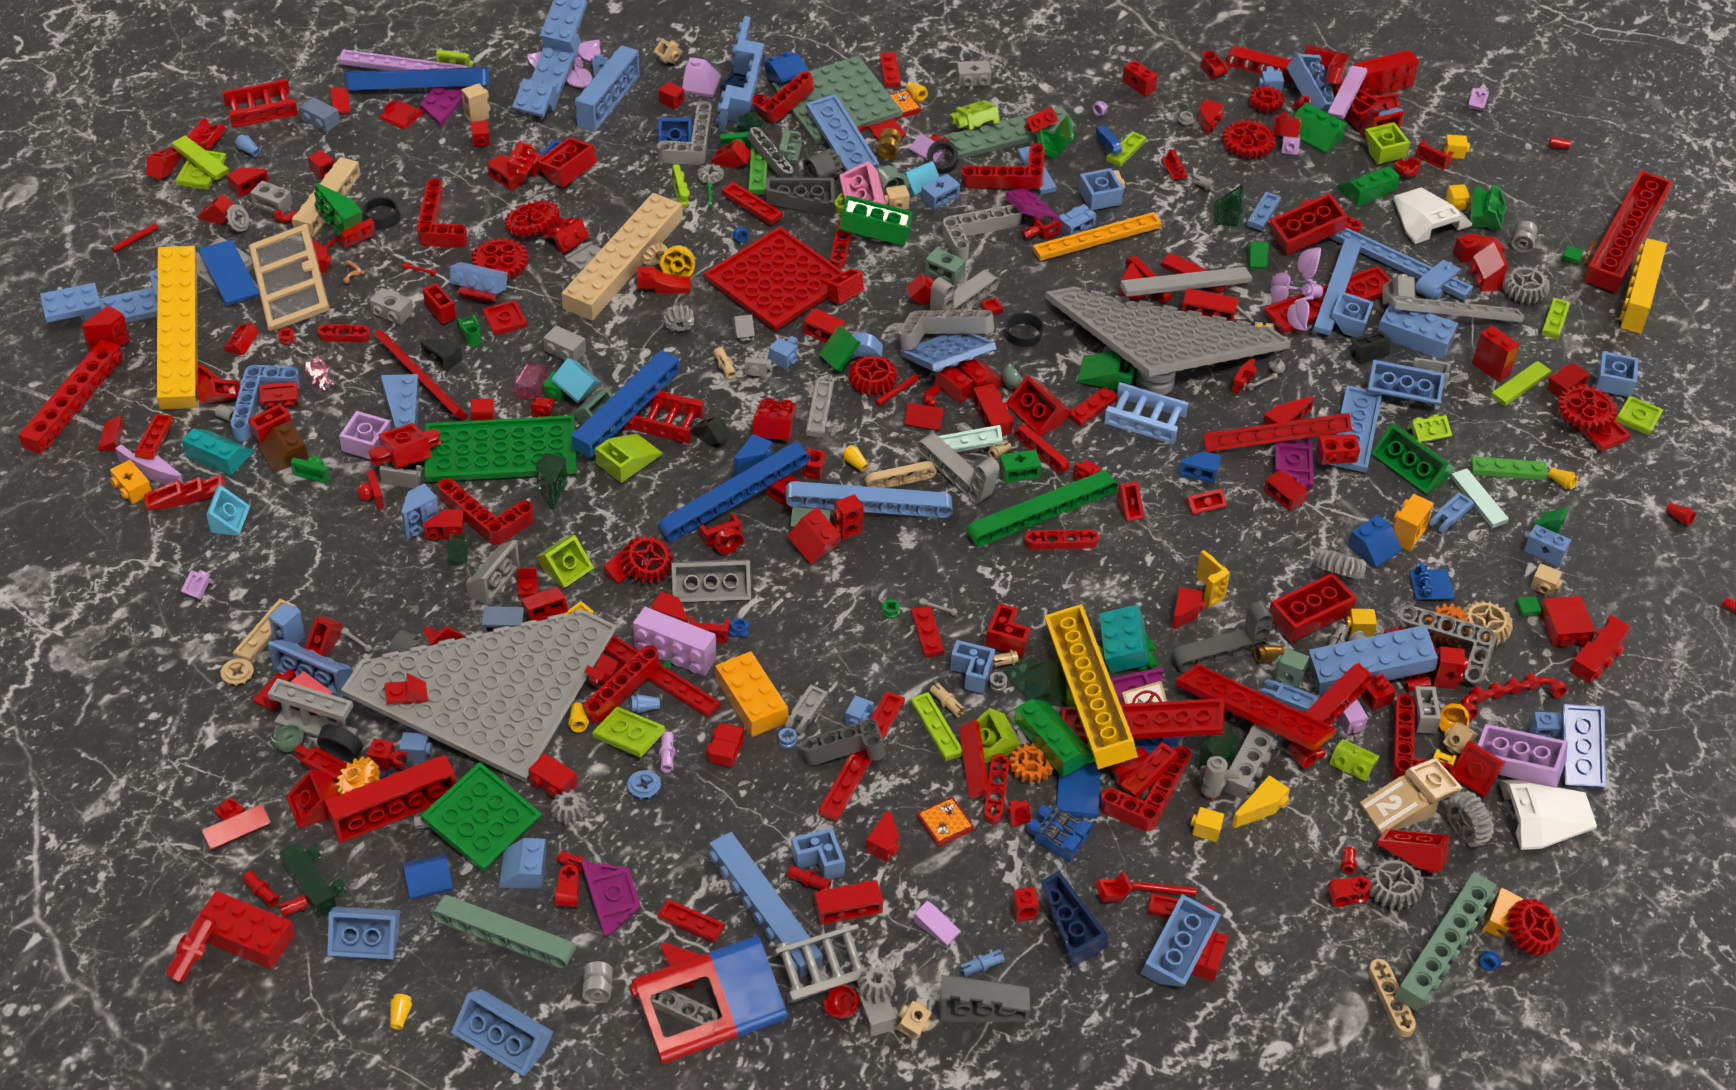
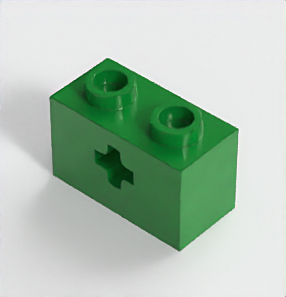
M1036 450L1001 454L999 459L1000 473L1004 483L1040 478L1042 465Z

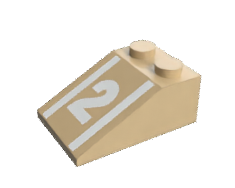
M1407 775L1398 777L1360 802V806L1380 835L1386 829L1398 830L1434 817L1439 801L1432 804Z

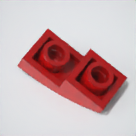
M330 88L332 107L338 109L339 115H350L347 88Z
M1250 359L1239 369L1233 382L1232 393L1239 394L1240 388H1244L1245 383L1249 384L1251 377L1255 378L1257 367H1254L1255 359Z

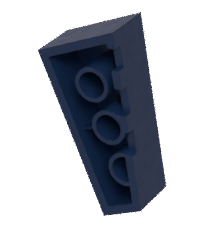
M1057 871L1041 881L1042 896L1070 967L1073 968L1107 948L1108 934L1062 873Z

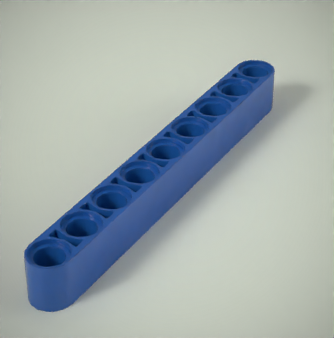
M489 67L355 71L344 73L345 88L347 90L490 84Z
M792 443L662 518L658 523V528L668 541H675L698 528L699 525L705 524L803 467L809 462L810 455L800 443Z

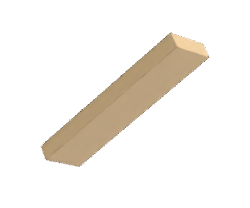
M279 599L233 651V656L252 663L273 639L268 617L285 602L292 607H296V605Z

